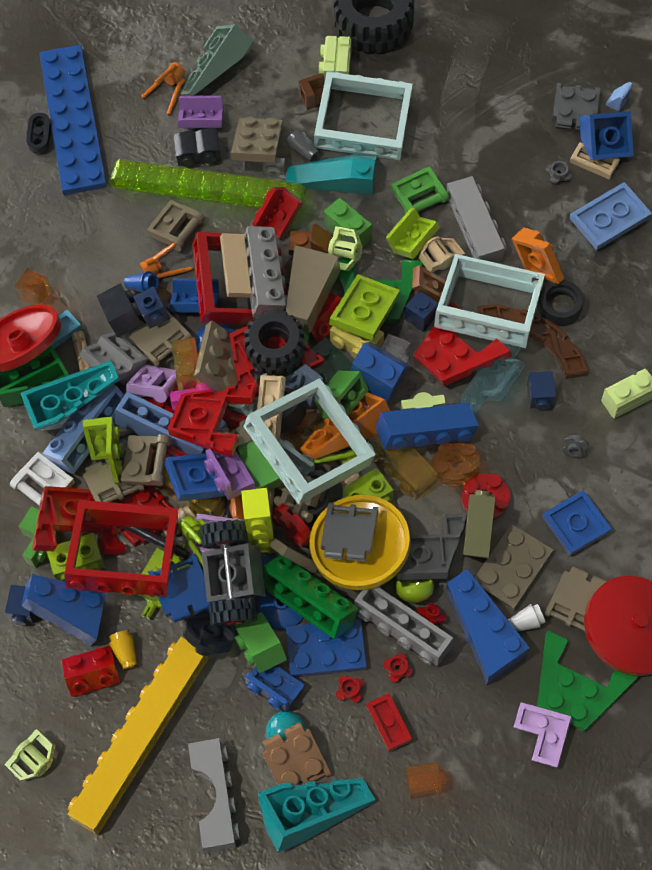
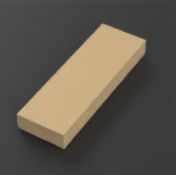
M222 233L220 242L227 297L250 298L252 293L244 234Z

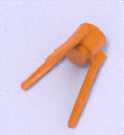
M171 63L167 70L155 80V83L141 97L143 99L146 98L164 80L169 85L177 84L167 111V115H170L180 89L186 81L183 78L185 75L184 68L178 63Z
M175 243L167 246L155 256L139 263L143 272L150 271L156 274L158 279L193 271V267L163 273L159 272L163 268L158 259L175 248Z

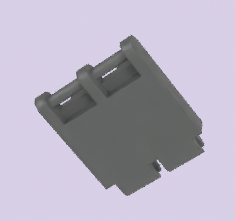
M557 83L552 121L556 122V127L571 129V125L576 124L575 129L580 130L579 117L597 114L600 88H581V85H576V87L562 86L561 83Z
M329 502L320 545L321 549L325 550V558L342 560L344 552H346L347 560L365 562L366 554L372 555L379 507L373 506L372 509L358 508L352 504L350 507L335 506L334 503ZM334 510H335V511H346V512H349V514H346V513H335ZM356 512H357V513H368V514H371V516H368V515H357Z

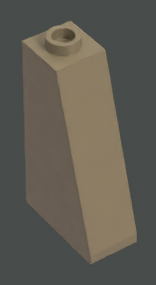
M295 246L286 312H288V316H295L296 322L300 321L304 333L310 334L340 273L339 256Z

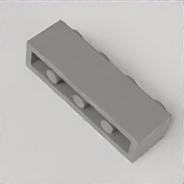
M473 176L447 183L448 201L473 258L494 263L503 261L504 251L507 249L503 237H499L496 220H492L490 217L488 202H484L482 199L481 186L475 183Z

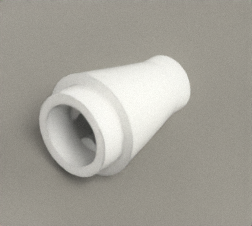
M530 604L507 619L517 632L540 628L541 624L546 623L538 604L534 606Z

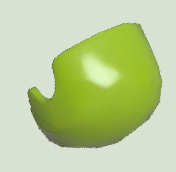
M396 579L397 594L401 599L410 603L425 601L433 594V579Z

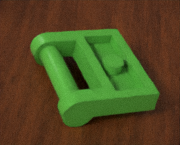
M430 166L391 184V190L403 207L405 214L411 207L416 208L417 212H420L439 202L444 203L449 200L447 191ZM435 190L437 193L414 205L410 202Z

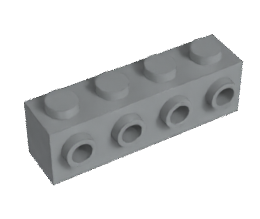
M247 226L244 238L252 293L250 296L253 317L257 314L262 316V312L268 311V313H272V310H278V313H282L286 309L288 298L287 295H284L283 290L285 278L281 275L280 270L282 258L278 256L279 238L275 236L274 227Z
M374 587L362 590L355 599V606L358 607V617L366 622L370 620L376 624L377 629L386 636L392 635L398 639V644L404 649L414 650L419 654L418 657L426 664L431 665L432 663L438 667L451 649L453 637L381 588Z

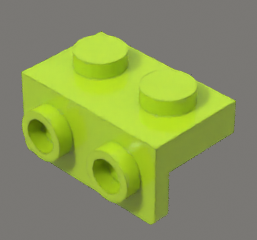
M411 207L386 236V239L394 254L414 259L438 231L439 225L436 221L420 217L416 208Z

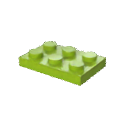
M357 274L330 317L329 325L373 341L398 299L400 290Z

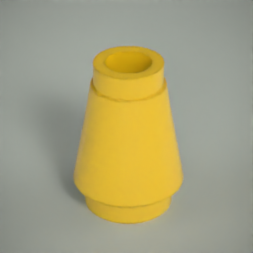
M123 630L109 636L111 640L109 645L122 665L123 670L136 666L133 635H130L129 630Z

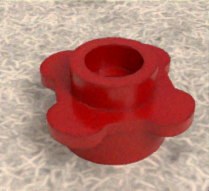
M429 603L426 607H418L416 613L435 626L439 622L443 623L446 619V616L440 613L438 606L433 603Z
M398 654L383 662V668L388 671L389 680L393 683L398 682L402 677H410L412 675V668L408 666L407 657L404 654Z
M341 676L338 680L340 685L339 690L336 692L337 699L340 701L347 699L353 703L359 702L361 700L360 688L363 687L362 679ZM351 687L352 691H348L347 688Z

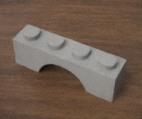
M219 738L188 743L193 774L207 779L216 789V802L212 811L199 821L202 848L205 853L237 848L235 840L240 839L238 823L233 824L231 814L236 813L234 797H229L228 787H232L230 771H225L224 762L229 761L226 745L221 746Z

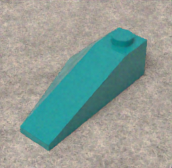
M351 154L288 166L285 187L373 195L377 155Z
M363 778L332 780L331 783L315 784V781L306 782L305 785L282 783L258 793L265 829L278 853L303 843L375 802V798Z

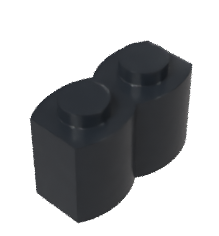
M207 128L196 132H180L174 135L178 166L191 167L198 163L213 164L221 160L217 129Z

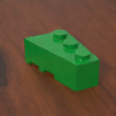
M52 345L29 362L14 369L0 372V402L3 407L23 404L21 392L69 376Z

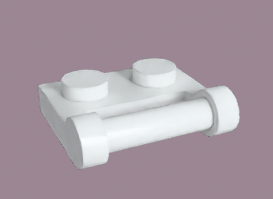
M37 452L13 477L10 486L15 490H20L40 505L41 494L25 483L28 477L43 488L45 486L70 488L75 482L67 473Z

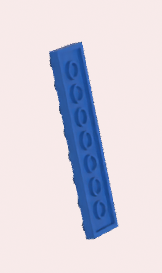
M81 45L39 52L63 195L107 188Z

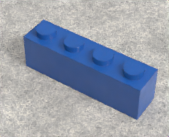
M462 403L381 412L375 428L384 450H400L406 447H423L432 444L443 445L457 441L466 442L472 440L479 425L470 404Z

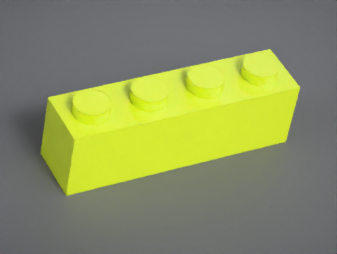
M267 488L241 491L249 544L259 546L261 553H276L270 546L274 533Z

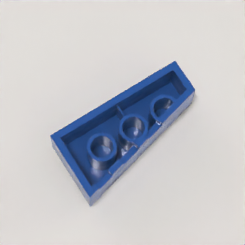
M468 569L447 582V597L458 622L462 626L465 638L470 644L476 663L481 669L483 679L486 685H488L524 660L530 648Z

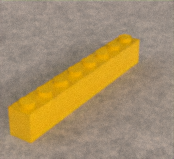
M180 637L177 643L173 642L167 652V659L163 664L160 663L153 674V681L142 689L137 706L131 707L125 718L127 721L123 728L116 730L111 739L112 745L108 751L102 752L97 761L98 767L93 774L90 773L85 778L82 785L84 789L78 797L75 796L68 806L69 812L67 815L70 819L97 836L209 659L208 655L198 654L195 651V647L183 637Z

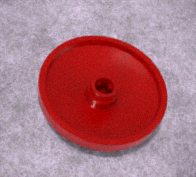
M43 304L31 305L11 312L0 319V372L14 369L29 362L53 343L62 325L61 319L53 307Z
M629 575L615 577L602 584L590 597L584 614V628L590 646L605 664L623 674L632 676L652 674V581L643 577Z

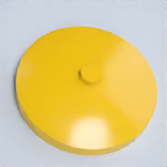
M370 495L349 496L334 502V505L350 507L352 504L358 508L372 509L373 506L379 507L372 555L366 554L365 562L347 560L346 552H344L342 560L325 558V550H322L320 545L327 508L319 515L312 527L310 552L318 571L331 583L350 590L371 589L392 579L404 566L410 551L409 529L404 516L388 501ZM334 510L335 513H346V514H349V512H346V511H335V510ZM356 512L357 515H368V516H371V514H368V513H357V512Z

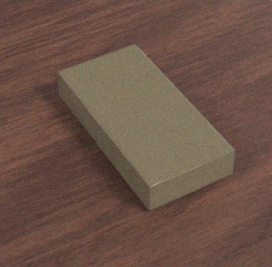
M273 538L270 543L271 548L311 572L317 571L311 558L282 541Z

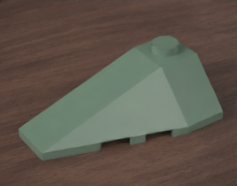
M235 24L217 26L203 47L206 51L205 54L199 57L195 63L198 66L197 70L189 75L180 94L182 96H194L250 52V46L254 40Z

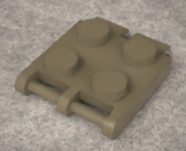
M168 311L170 319L161 325L149 329L147 323L145 324L141 320L142 325L130 331L131 335L129 338L156 367L160 364L159 361L168 354L175 353L178 346L186 340L190 341L193 338Z
M125 456L120 458L123 461V465ZM108 458L105 459V465H102L100 461L85 468L87 473L83 474L95 501L112 503L117 499L119 501L123 500V496L132 494L137 490H144L143 485L123 484L121 482L122 475H120V483L114 484Z
M572 566L570 572L564 571L544 615L547 617L551 615L566 622L565 625L569 627L573 625L585 631L584 614L587 603L592 594L607 581L593 575L589 582L586 580L589 573Z

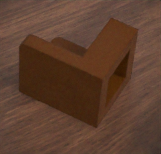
M323 73L299 80V94L307 110L318 107L321 104L325 83Z

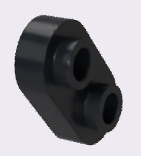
M35 113L28 120L26 143L28 149L33 153H42L49 147L51 122L47 114Z

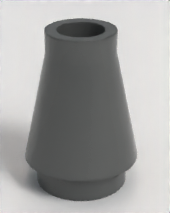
M296 129L287 139L289 147L306 157L309 161H312L319 153L304 131Z

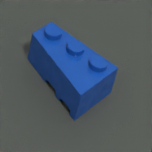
M32 574L26 582L21 606L47 622L54 623L62 628V631L74 635L90 647L97 640L106 593L66 588L64 581Z

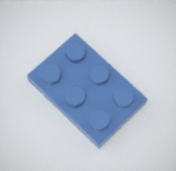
M623 182L571 213L570 220L592 246L598 250L650 219L652 213L627 184Z

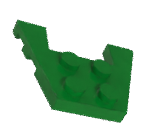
M339 258V262L346 264L352 260L350 258ZM402 260V280H375L400 290L398 299L383 323L399 324L412 292L413 268L419 265L423 266L421 260ZM355 265L349 271L340 270L338 275L344 295L354 281Z
M547 630L544 640L537 707L571 716L570 727L584 733L636 681L638 676L623 674L615 670L607 687L558 664L568 640Z

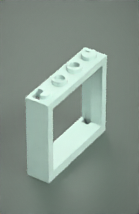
M327 71L314 134L315 148L352 154L377 155L379 158L400 161L412 84ZM331 89L403 99L396 140L323 129Z
M455 254L436 310L434 327L492 341L498 339L501 343L526 348L545 274ZM458 276L533 293L525 324L448 307Z
M320 378L248 414L243 426L298 505L369 467L376 455L372 445L366 442L360 434L358 426L352 423L346 415L344 407L338 404L332 395L331 389ZM314 396L357 457L307 483L264 421Z

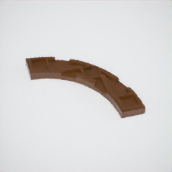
M507 305L477 306L478 314L525 324L528 313L526 309L509 308ZM535 313L529 337L540 343L552 354L558 362L565 379L588 376L589 371L580 350L578 347H575L568 338V335L557 325Z

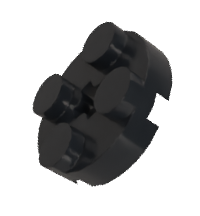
M196 614L188 619L183 636L195 647V651L198 654L207 656L210 653L229 652L233 644L235 632L230 625L211 626L209 614Z

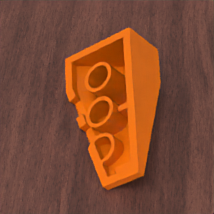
M367 392L349 413L348 417L352 423L358 426L360 434L367 440L378 436L375 426L381 412L390 411L385 399ZM325 419L326 425L322 429L316 430L300 448V451L313 459H317L350 445L331 419Z

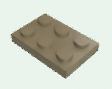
M253 117L239 118L231 151V160L275 163L282 132V120L274 118L256 119Z
M210 321L205 327L194 377L216 392L225 391L227 386L233 385L237 389L238 383L230 332L214 321Z
M511 524L474 578L488 596L514 611L553 553V549Z

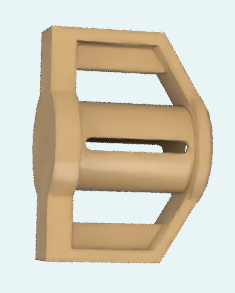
M436 236L425 244L419 259L427 270L434 272L439 269L445 270L452 265L455 254L464 256L465 253L454 239ZM444 245L448 246L453 253H449ZM426 252H429L436 262H433Z

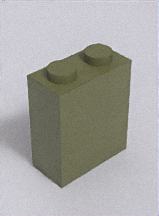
M475 490V495L470 494L463 548L464 556L489 558L495 497H490V492Z

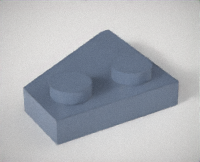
M305 364L286 376L285 388L296 391L319 378L323 381V378ZM314 396L303 401L308 413L315 408Z

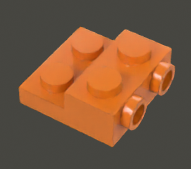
M523 227L512 238V241L524 269L545 274V280L559 284L564 279L561 271V265L553 252V246L549 242L543 241L544 238L540 232Z

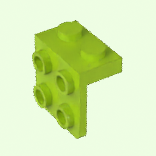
M112 417L83 420V430L91 459L108 458L114 484L120 483V475H122L123 461L120 458L124 457L123 443H118L120 441L119 427L114 426Z

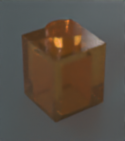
M28 268L15 285L20 300L31 305L43 304L51 292L47 277Z
M437 762L406 767L405 775L410 799L441 794L442 786H445L446 782L444 771L438 770Z

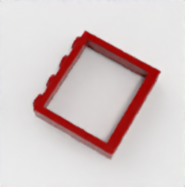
M197 232L192 246L201 323L214 321L217 324L247 325L249 321L254 322L252 309L214 308L208 251H222L220 242L222 233ZM278 248V256H281V248ZM282 264V267H281V269H280V270H281V275L284 274V265H283V264ZM285 284L284 289H283V290H284V295H286V293H287L286 284Z
M79 500L64 572L66 588L77 589V591L92 590L100 593L115 592L125 595L138 594L150 597H167L178 530V508ZM84 523L167 530L160 576L75 568Z

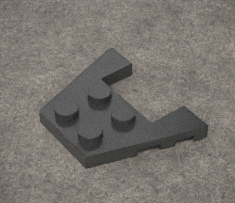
M445 514V534L410 535L409 555L402 569L395 575L396 579H447L466 524V514Z

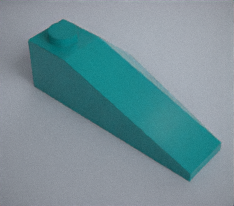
M110 360L21 392L20 394L35 431L61 422L118 382L119 377Z

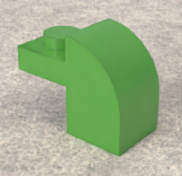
M31 506L18 527L23 536L32 539L22 556L28 565L36 568L38 563L46 558L47 551L32 550L39 510ZM54 531L58 545L60 544V535L58 531Z

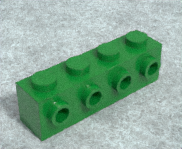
M282 555L263 565L265 590L331 638L335 639L353 627L358 607L319 581L309 572Z

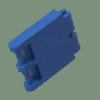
M195 553L190 555L191 558L178 563H172L168 596H158L166 618L171 616L174 623L191 617L189 608H193L196 615L208 610L209 604H211L207 602L204 573ZM193 562V565L177 570V568ZM161 569L155 572L153 570L148 571V574L159 576Z

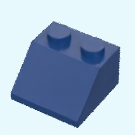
M631 111L579 117L581 140L590 160L634 156Z
M372 342L363 343L352 363L350 371H361L369 389L368 393L385 399L388 405L410 365Z

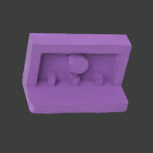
M222 96L179 97L178 128L188 130L195 128H222Z
M211 449L206 450L207 460L204 461L205 467L209 474H214L216 478L214 481L220 493L224 492L228 500L241 495V491L255 489V483L236 450L233 457L220 453L214 455Z

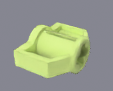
M335 226L333 238L329 243L328 253L352 259L348 264L339 262L340 270L349 271L362 255V244L358 231ZM341 236L354 237L355 243L342 241Z
M421 392L415 395L413 399L402 400L401 410L443 406L446 404L444 395L431 396L426 392Z
M36 729L28 739L16 748L13 756L6 762L5 766L21 781L39 777L50 768L56 745L40 730ZM37 740L48 750L47 758L34 746ZM21 759L34 773L28 775L17 762Z

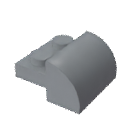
M114 332L100 336L97 344L82 348L79 354L91 367L111 360L118 374L119 382L123 385H126L148 360L144 354L122 336L117 338Z

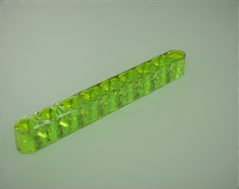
M116 160L114 162L109 179L111 186L122 190L256 208L262 207L266 200L267 192L273 187H285L301 201H304L306 192L303 185L294 182L127 160Z

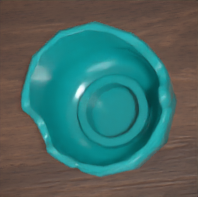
M290 711L278 712L266 724L265 738L269 739L279 733L284 741L287 739L283 732L284 730L297 723H301L305 730L306 725L304 720L296 713Z

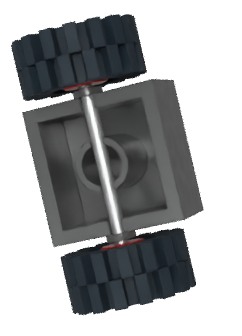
M221 520L201 525L202 547L216 549L202 552L206 598L208 603H212L209 604L211 626H233L256 621L255 598L266 597L260 547L246 544L248 543L244 520Z

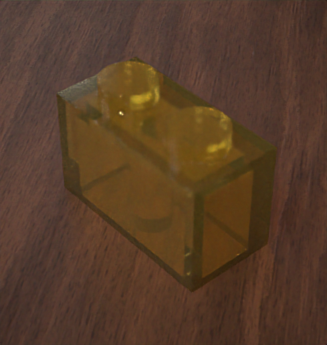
M195 338L172 341L178 389L195 388L196 385L202 383L194 377L198 360Z

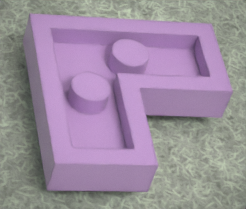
M520 702L514 728L538 735L532 761L554 768L559 767L572 717Z

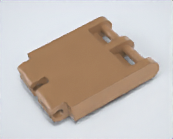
M297 723L283 731L287 738L284 741L278 733L262 742L266 750L261 753L277 785L282 783L305 785L306 782L316 781L323 776H326V778L331 776L308 728L304 730L301 723Z

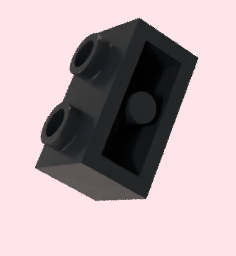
M120 283L97 295L106 319L117 338L142 325L138 317L141 315V312L130 289L125 291Z

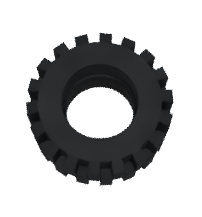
M272 310V313L264 311L262 316L258 314L254 316V322L249 321L247 324L248 329H245L244 332L246 357L250 360V365L253 368L257 367V371L260 373L266 371L269 376H272V373H277V376H280L283 371L289 373L292 371V366L297 368L299 360L302 361L305 352L304 330L300 321L296 322L295 316H288L286 311L278 313V310ZM271 337H281L287 341L283 347L278 349H270L262 345L266 339Z

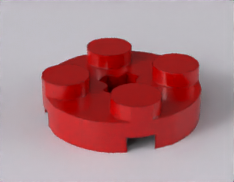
M485 473L475 475L464 483L461 494V503L466 513L468 511L470 494L475 495V490L488 491L492 497H495L493 521L501 518L510 502L509 488L498 474Z
M281 503L273 510L274 513L271 515L272 521L278 527L281 526L286 532L284 536L291 545L297 544L301 548L307 547L310 544L309 537L311 531L296 513L290 515L287 512L290 508L289 506Z

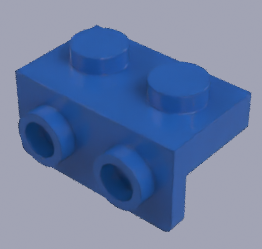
M174 278L172 281L173 294L170 302V311L180 314L199 312L196 279ZM211 279L214 308H218L219 282L217 279Z
M277 665L260 674L255 667L251 674L247 673L244 677L247 684L246 688L257 696L259 694L265 696L268 699L267 703L276 710L282 708L288 711L305 689L303 683Z

